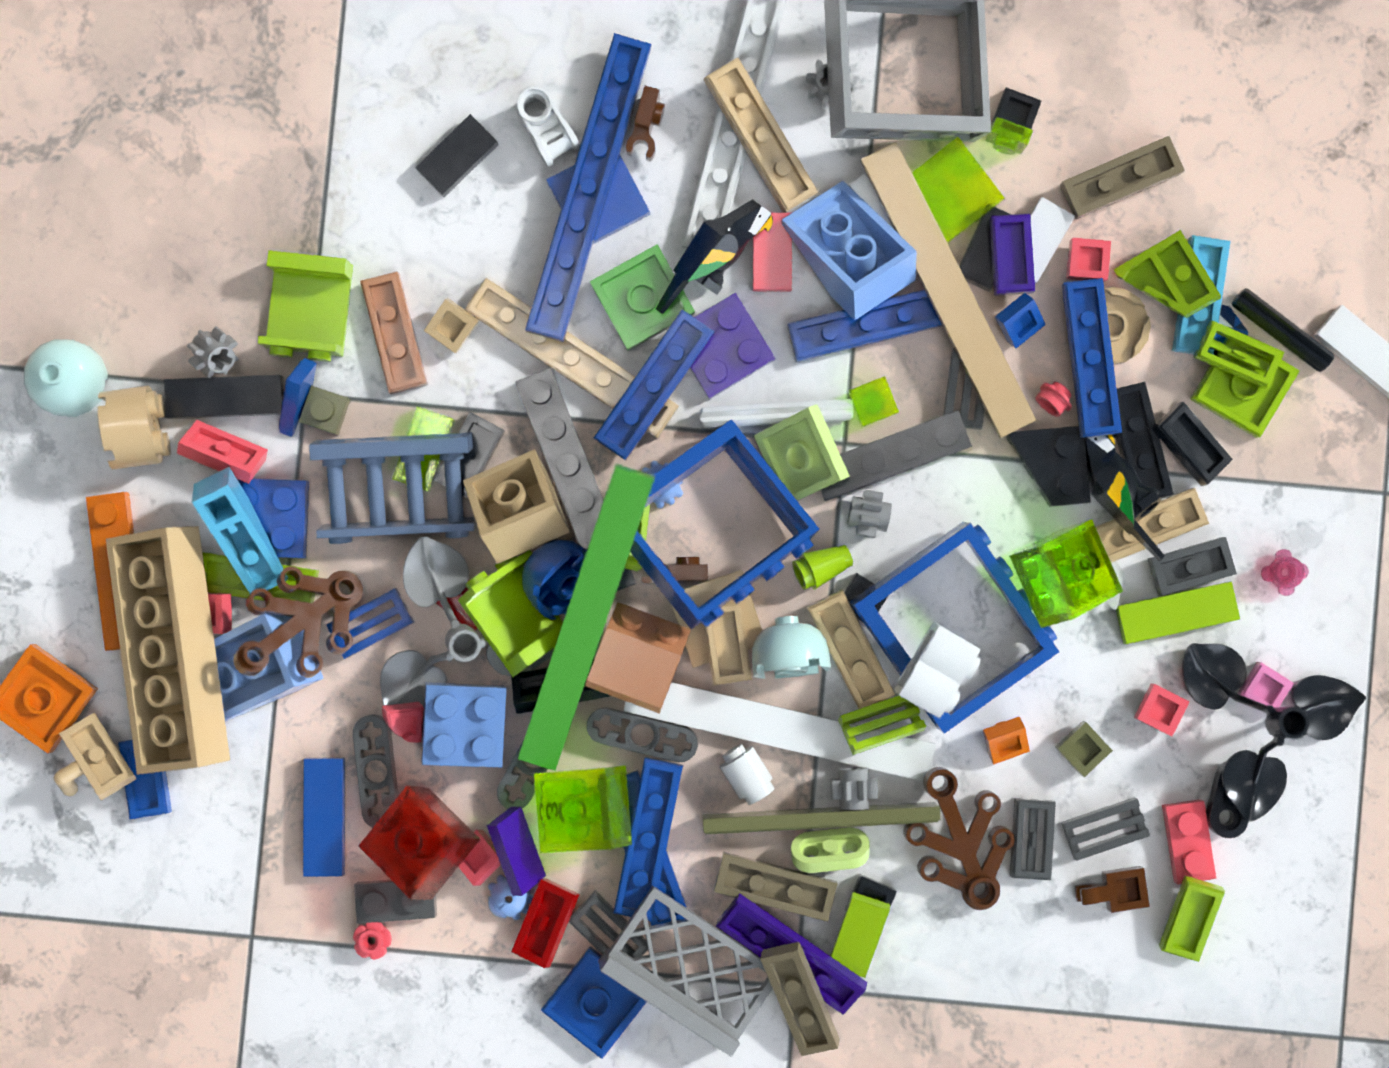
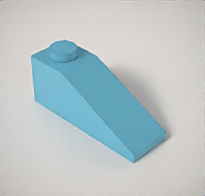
M230 467L195 483L193 486L192 504L248 592L251 594L255 589L263 588L269 590L277 586V577L282 572L283 567L248 496ZM284 575L285 581L288 580L287 575Z

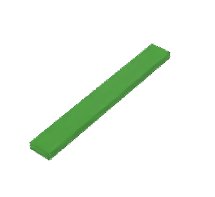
M619 464L615 465L519 752L518 760L553 771L556 770L655 476Z

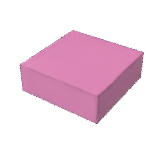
M1256 662L1237 694L1265 705H1272L1275 708L1280 707L1294 683L1262 662Z

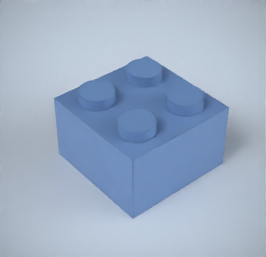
M425 682L422 765L502 768L506 687L504 685Z

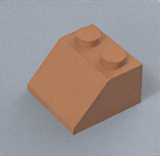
M617 602L585 686L660 714L691 629Z

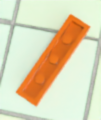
M129 492L86 497L105 651L120 649L106 539L134 534Z

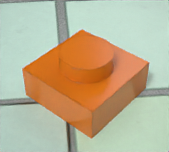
M1020 716L983 729L987 752L993 765L1030 752L1026 728Z

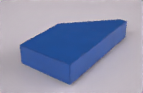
M304 358L286 379L278 429L280 433L292 437L295 433L311 385L313 386L317 365L314 361Z

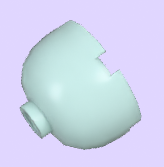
M54 339L41 344L30 354L24 367V385L29 397L41 409L57 416L77 417L90 412L101 401L98 398V394L103 391L105 380L108 378V372L102 357L92 347L70 339Z
M798 616L775 618V626L764 629L756 637L752 648L753 677L765 679L764 671H775V678H790L818 674V665L826 671L831 669L826 639L814 626L799 623Z

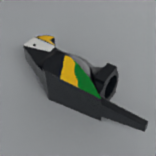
M752 199L723 217L704 221L673 269L676 274L658 303L656 310L664 314L685 286L693 280H696L718 295L723 288L724 272L737 261L748 241L762 230L769 232L773 224L772 213Z
M1117 434L1085 438L1091 495L1129 535L1131 533L1160 562L1164 559L1165 555L1138 523V521L1155 510L1161 502L1159 490L1154 487L1144 486L1135 469L1115 451L1116 443L1114 438L1117 437Z

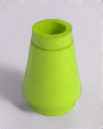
M841 545L839 547L804 553L799 559L792 562V566L800 586L804 590L811 587L816 590L847 568L853 566V559L847 546Z

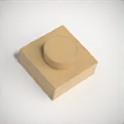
M447 298L424 331L456 354L473 332L479 320Z

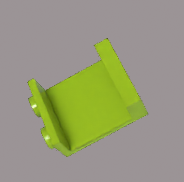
M268 250L267 266L274 271L267 335L258 336V344L269 349V355L292 358L293 351L308 353V359L331 362L332 356L343 357L353 265L346 258Z
M528 550L519 557L514 556L501 563H496L494 566L497 571L490 576L485 571L476 575L465 584L468 591L458 600L512 677L555 648L563 624L559 615H553L557 620H550L540 614L532 606L523 590L522 571L526 561L532 555L531 550Z

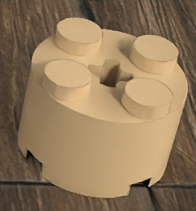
M150 386L99 392L98 398L105 401L104 406H97L99 430L104 451L112 450L115 460L108 461L112 470L159 464L163 462V456L171 455L169 435L167 432L162 433L159 418L165 417V404L162 394L157 395L156 391H152Z

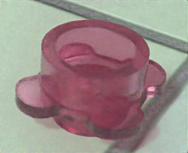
M1281 549L1275 553L1274 561L1269 566L1262 568L1261 577L1266 582H1272L1278 588L1279 594L1289 596L1294 593L1295 587L1308 576L1309 570L1306 564L1292 557L1289 550ZM1283 569H1287V576L1282 575Z

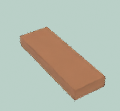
M396 271L360 281L388 392L394 394L428 385L399 272Z

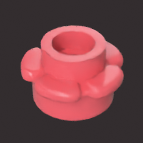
M1056 381L1052 384H1042L1040 387L1041 391L1035 398L1046 412L1055 417H1060L1065 410L1070 411L1072 409V404L1069 402L1072 395L1064 385Z
M381 922L366 923L364 926L360 925L353 934V940L356 943L354 949L362 958L379 959L386 954V948L391 945L392 937L390 931ZM369 937L375 938L374 944L369 943Z

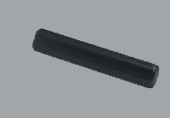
M1245 288L1236 295L1232 302L1234 308L1316 371H1324L1330 366L1335 357L1331 351L1254 292Z

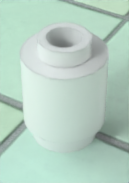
M740 744L722 756L725 762L720 766V769L739 799L744 798L748 805L758 802L775 789L770 782L773 779L753 746L745 749Z

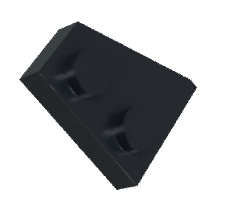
M1079 426L1016 431L1007 435L1008 442L1016 449L1025 464L1023 466L1030 477L1036 481L1040 488V493L1049 507L1091 503L1085 438H1080Z

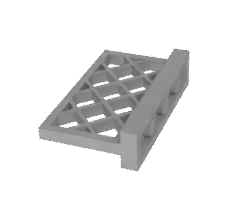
M654 886L651 887L610 949L606 948L598 960L601 972L730 1057H732L740 1045L739 1038L773 989L767 977L761 987L745 990L742 971L757 967L765 971L760 957ZM655 899L669 907L671 922L653 926L648 925L646 913ZM675 912L685 919L676 921ZM643 919L644 927L636 929L640 921ZM693 924L699 927L702 932L703 943L681 948L678 927ZM673 929L676 949L654 953L650 933ZM707 933L717 940L708 942ZM646 935L649 955L632 958L621 951L629 938ZM723 946L732 949L735 965L713 969L710 949ZM705 950L708 970L686 975L683 955ZM739 955L747 959L749 962L741 963ZM678 956L681 976L664 979L657 974L656 960ZM651 962L652 971L642 965V963ZM737 972L740 992L718 996L715 976ZM710 978L713 997L698 1001L692 998L689 993L688 982ZM683 983L684 992L674 985ZM754 996V998L748 1005L747 998ZM742 999L744 1012L735 1025L722 1018L720 1003ZM715 1005L716 1013L706 1006Z

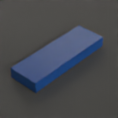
M304 758L303 877L345 875V758Z

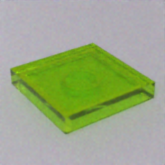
M959 137L955 138L912 172L947 243L951 242L1005 200L1004 196Z

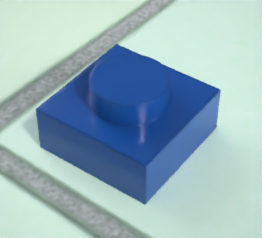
M1023 293L995 316L1007 342L1014 348H1018L1046 325L1035 300L1026 293Z

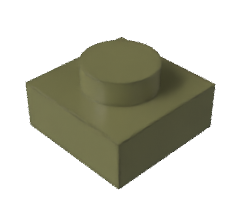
M311 385L299 422L339 435L351 399Z
M1082 721L1055 746L1058 752L1083 777H1086L1113 751L1085 721Z

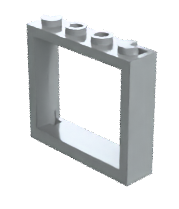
M824 0L831 138L975 142L991 133L984 0ZM847 11L957 16L962 116L852 112Z

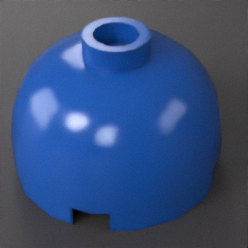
M552 540L543 544L528 558L522 571V586L528 600L540 614L550 620H557L553 615H560L562 613L566 615L587 549L574 541Z

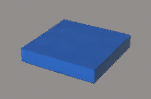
M621 155L617 162L593 244L651 215ZM574 165L546 179L560 208L563 205Z
M589 946L542 1006L541 1011L603 1059L647 1001L601 972L598 960L602 955Z

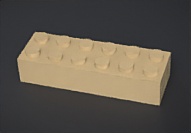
M199 526L166 527L107 538L106 545L137 774L199 768L230 761Z

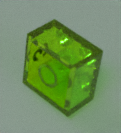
M1092 519L1060 529L1010 555V559L1041 628L1073 620L1123 592Z
M626 765L534 773L540 854L608 850L632 845Z

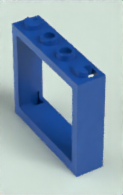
M732 419L653 475L655 479L645 507L725 450L791 532L793 537L698 608L637 531L630 553L691 630L701 622L705 627L715 622L724 614L721 607L730 600H733L736 604L744 600L755 590L751 584L759 578L763 577L767 582L785 568L782 561L792 554L797 559L814 546L810 540L819 531V527Z
M962 522L849 602L901 676L911 658L874 605L965 541L967 542L1039 647L961 701L950 713L944 712L938 718L925 710L936 728L943 734L1060 652L1053 643L1058 639L1053 629L1045 620L1039 622L1031 611L1036 607L1033 600L1023 588L1017 590L1009 579L1014 574L1001 556L995 559L987 547L991 544V540L980 525L977 524L973 527L968 522Z

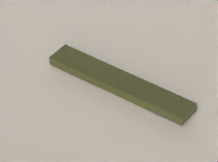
M935 802L869 805V809L842 810L840 807L715 813L703 814V833L725 834L939 822L941 816L940 806Z

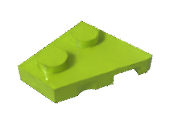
M1181 230L1114 269L1119 279L1184 318L1192 316L1221 299L1219 291Z

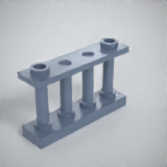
M472 432L316 440L309 444L310 460H322V466L327 467L331 524H323L316 530L317 538H328L330 544H343L352 542V537L439 532H445L446 538L469 536V531H474L477 523L475 517H464L460 459L464 458L463 453H469L473 448ZM440 454V460L444 461L448 518L425 519L421 461H424V455ZM400 456L401 462H405L409 520L386 521L382 463H385V457ZM361 458V463L366 464L370 522L347 523L342 465L346 464V459Z

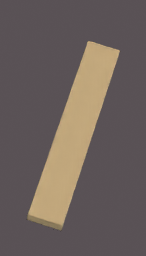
M487 278L484 279L464 309L479 321L612 409L635 378L634 375L569 332H566L564 342L527 332L525 328L531 307ZM668 399L647 432L658 439L679 408V405Z

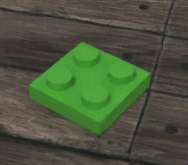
M658 244L589 281L627 351L669 329L682 309L690 315L695 314V310L683 290L664 314L656 310L658 303L675 276Z

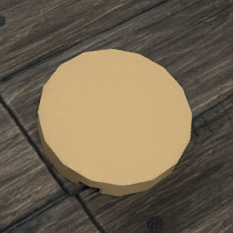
M1115 287L1104 288L1113 363L1116 365L1125 363L1141 352L1149 339L1151 323L1144 309L1145 305L1140 298L1125 289Z

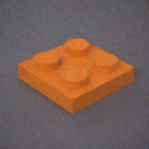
M30 644L0 685V720L47 754L52 753L62 740L59 733L74 724L98 688L37 644Z

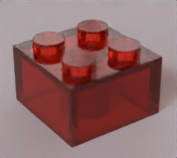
M407 785L358 846L410 900H432L481 839L429 788Z

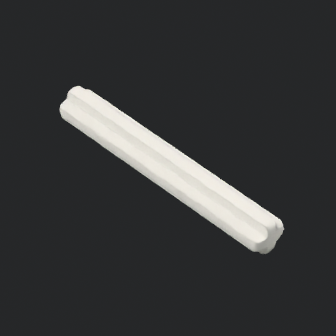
M850 399L703 407L700 410V423L704 429L720 428L731 419L737 427L775 425L816 404L825 422L849 421L853 418V403Z

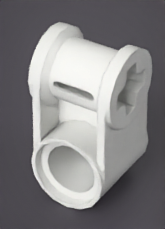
M530 87L519 95L517 109L520 118L547 167L553 164V159L571 148L575 150L580 148V143L566 119L561 116L545 90L539 87ZM540 101L546 105L544 113L538 117L527 115L525 109L530 102Z

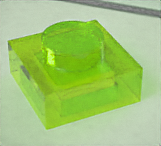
M996 117L991 125V133L987 135L985 141L992 143L993 148L1001 153L1014 155L1017 152L1022 154L1029 144L1033 130Z
M885 376L848 391L861 427L899 413Z

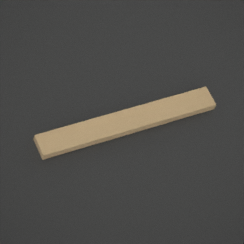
M897 142L862 158L860 162L894 230L917 251L916 274L999 438L1036 421Z

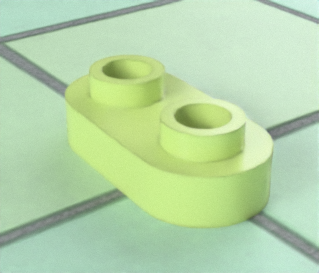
M850 827L804 832L795 837L791 844V856L794 866L806 873L858 868L866 863L870 854L867 835L859 829Z

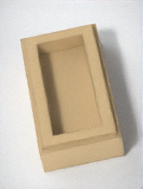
M741 602L738 604H725L721 607L724 614L711 625L705 627L713 685L752 680Z

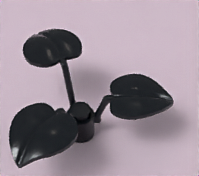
M1192 643L1187 647L1183 658L1182 674L1186 689L1193 700L1199 705L1212 710L1220 709L1230 697L1236 702L1267 714L1265 726L1269 734L1274 737L1273 740L1259 750L1258 755L1250 750L1234 753L1226 761L1222 770L1221 778L1225 794L1240 816L1247 822L1255 821L1267 814L1278 802L1286 787L1287 771L1285 764L1278 758L1266 757L1267 753L1277 746H1283L1285 739H1299L1305 734L1317 740H1330L1339 736L1348 727L1356 711L1366 700V696L1342 680L1329 676L1314 675L1303 678L1293 687L1291 697L1296 707L1274 708L1272 705H1265L1235 692L1244 685L1247 671L1243 658L1234 649L1222 644Z

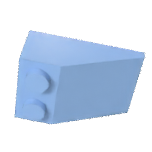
M841 181L782 219L783 227L830 296L854 320L916 280L917 251L844 181Z
M265 613L214 639L225 721L295 693L324 679L321 671L311 678H305L297 672L296 662L301 657L303 630L271 653L267 666L257 675L246 676L235 668L233 657L236 650L242 644L248 641L260 642L293 617ZM249 650L247 652V656L252 662H259L260 656L256 651ZM304 659L305 668L310 671L315 670L314 661Z

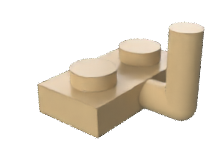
M95 712L59 733L76 760L57 771L54 775V782L64 795L73 796L77 793L78 785L74 780L83 774L101 801L136 780L135 775Z

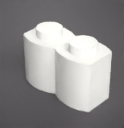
M934 622L923 637L914 657L900 676L894 691L901 697L940 718L944 712L950 713L956 706L960 698V692L957 690L965 677L970 679L978 669L981 658L977 656L980 649Z

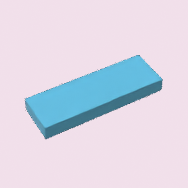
M1195 235L1189 237L1188 243L1219 291L1221 299L1188 318H1184L1177 313L1172 351L1195 355L1196 350L1201 345L1202 337L1206 334L1208 323L1212 320L1219 323L1231 241ZM1209 348L1208 352L1214 355V349Z

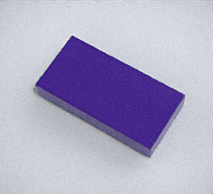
M1031 214L991 216L989 220L994 296L1034 293L1035 276Z
M516 806L507 809L490 822L487 828L512 896H523L541 879L546 877V873L522 807Z

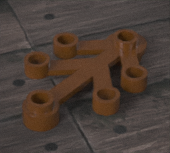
M290 566L283 569L277 577V585L280 590L285 593L302 590L321 594L322 596L313 603L273 597L266 589H255L246 599V607L252 614L263 615L271 613L293 618L260 642L248 641L236 650L233 663L235 668L243 675L254 676L260 673L267 666L269 655L302 630L301 657L296 662L297 672L305 678H311L318 674L323 668V659L318 654L322 615L332 608L333 625L332 633L326 640L327 649L332 654L342 655L353 645V637L348 631L350 608L357 605L363 595V586L359 578L349 571L334 572L328 579L303 575L298 568ZM284 575H292L296 579V585L287 584ZM339 584L347 585L350 589V594H343L339 589ZM255 596L262 597L266 602V606L263 608L256 606L253 598ZM335 636H340L344 639V648H340L334 643ZM249 650L256 651L260 656L259 662H252L248 658L247 652ZM304 659L313 660L315 670L310 671L306 669Z
M934 767L925 774L923 786L925 791L938 801L952 839L928 830L927 826L923 823L906 824L903 829V835L914 846L924 845L960 860L966 874L944 868L941 862L933 856H924L917 864V871L924 880L928 882L938 881L960 890L964 902L973 909H989L998 901L1000 896V885L995 877L1006 851L1010 850L1015 842L1013 833L1006 827L995 826L988 834L991 848L982 867H980L976 853L992 816L1000 810V798L989 790H983L976 795L974 803L977 811L967 832L953 797L958 788L957 778L944 767ZM936 776H943V786L938 789L933 788V779ZM986 797L993 798V805L989 809L982 808V801ZM921 827L922 835L918 839H911L910 833L912 829ZM1002 832L1006 833V842L997 845V835ZM929 863H935V872L931 875H926L924 873L925 866ZM979 883H984L985 891L981 895H974L975 886Z

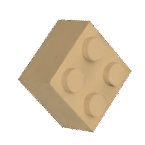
M535 449L463 480L480 536L497 564L570 533L550 476Z

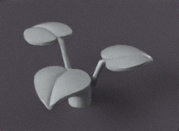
M426 536L419 538L407 554L403 568V583L407 595L418 606L429 607L440 601L452 626L445 637L448 651L431 656L427 661L421 653L414 650H405L391 656L383 666L380 677L383 706L419 701L424 707L425 682L447 683L445 673L440 668L433 666V664L444 660L452 661L453 658L462 662L471 661L478 656L481 648L485 647L486 643H488L484 636L479 638L470 626L459 624L446 598L459 595L466 587L469 569L465 559L454 548ZM488 645L486 656L490 665L498 673L511 676L492 647ZM554 649L520 673L532 671L541 663L550 659Z

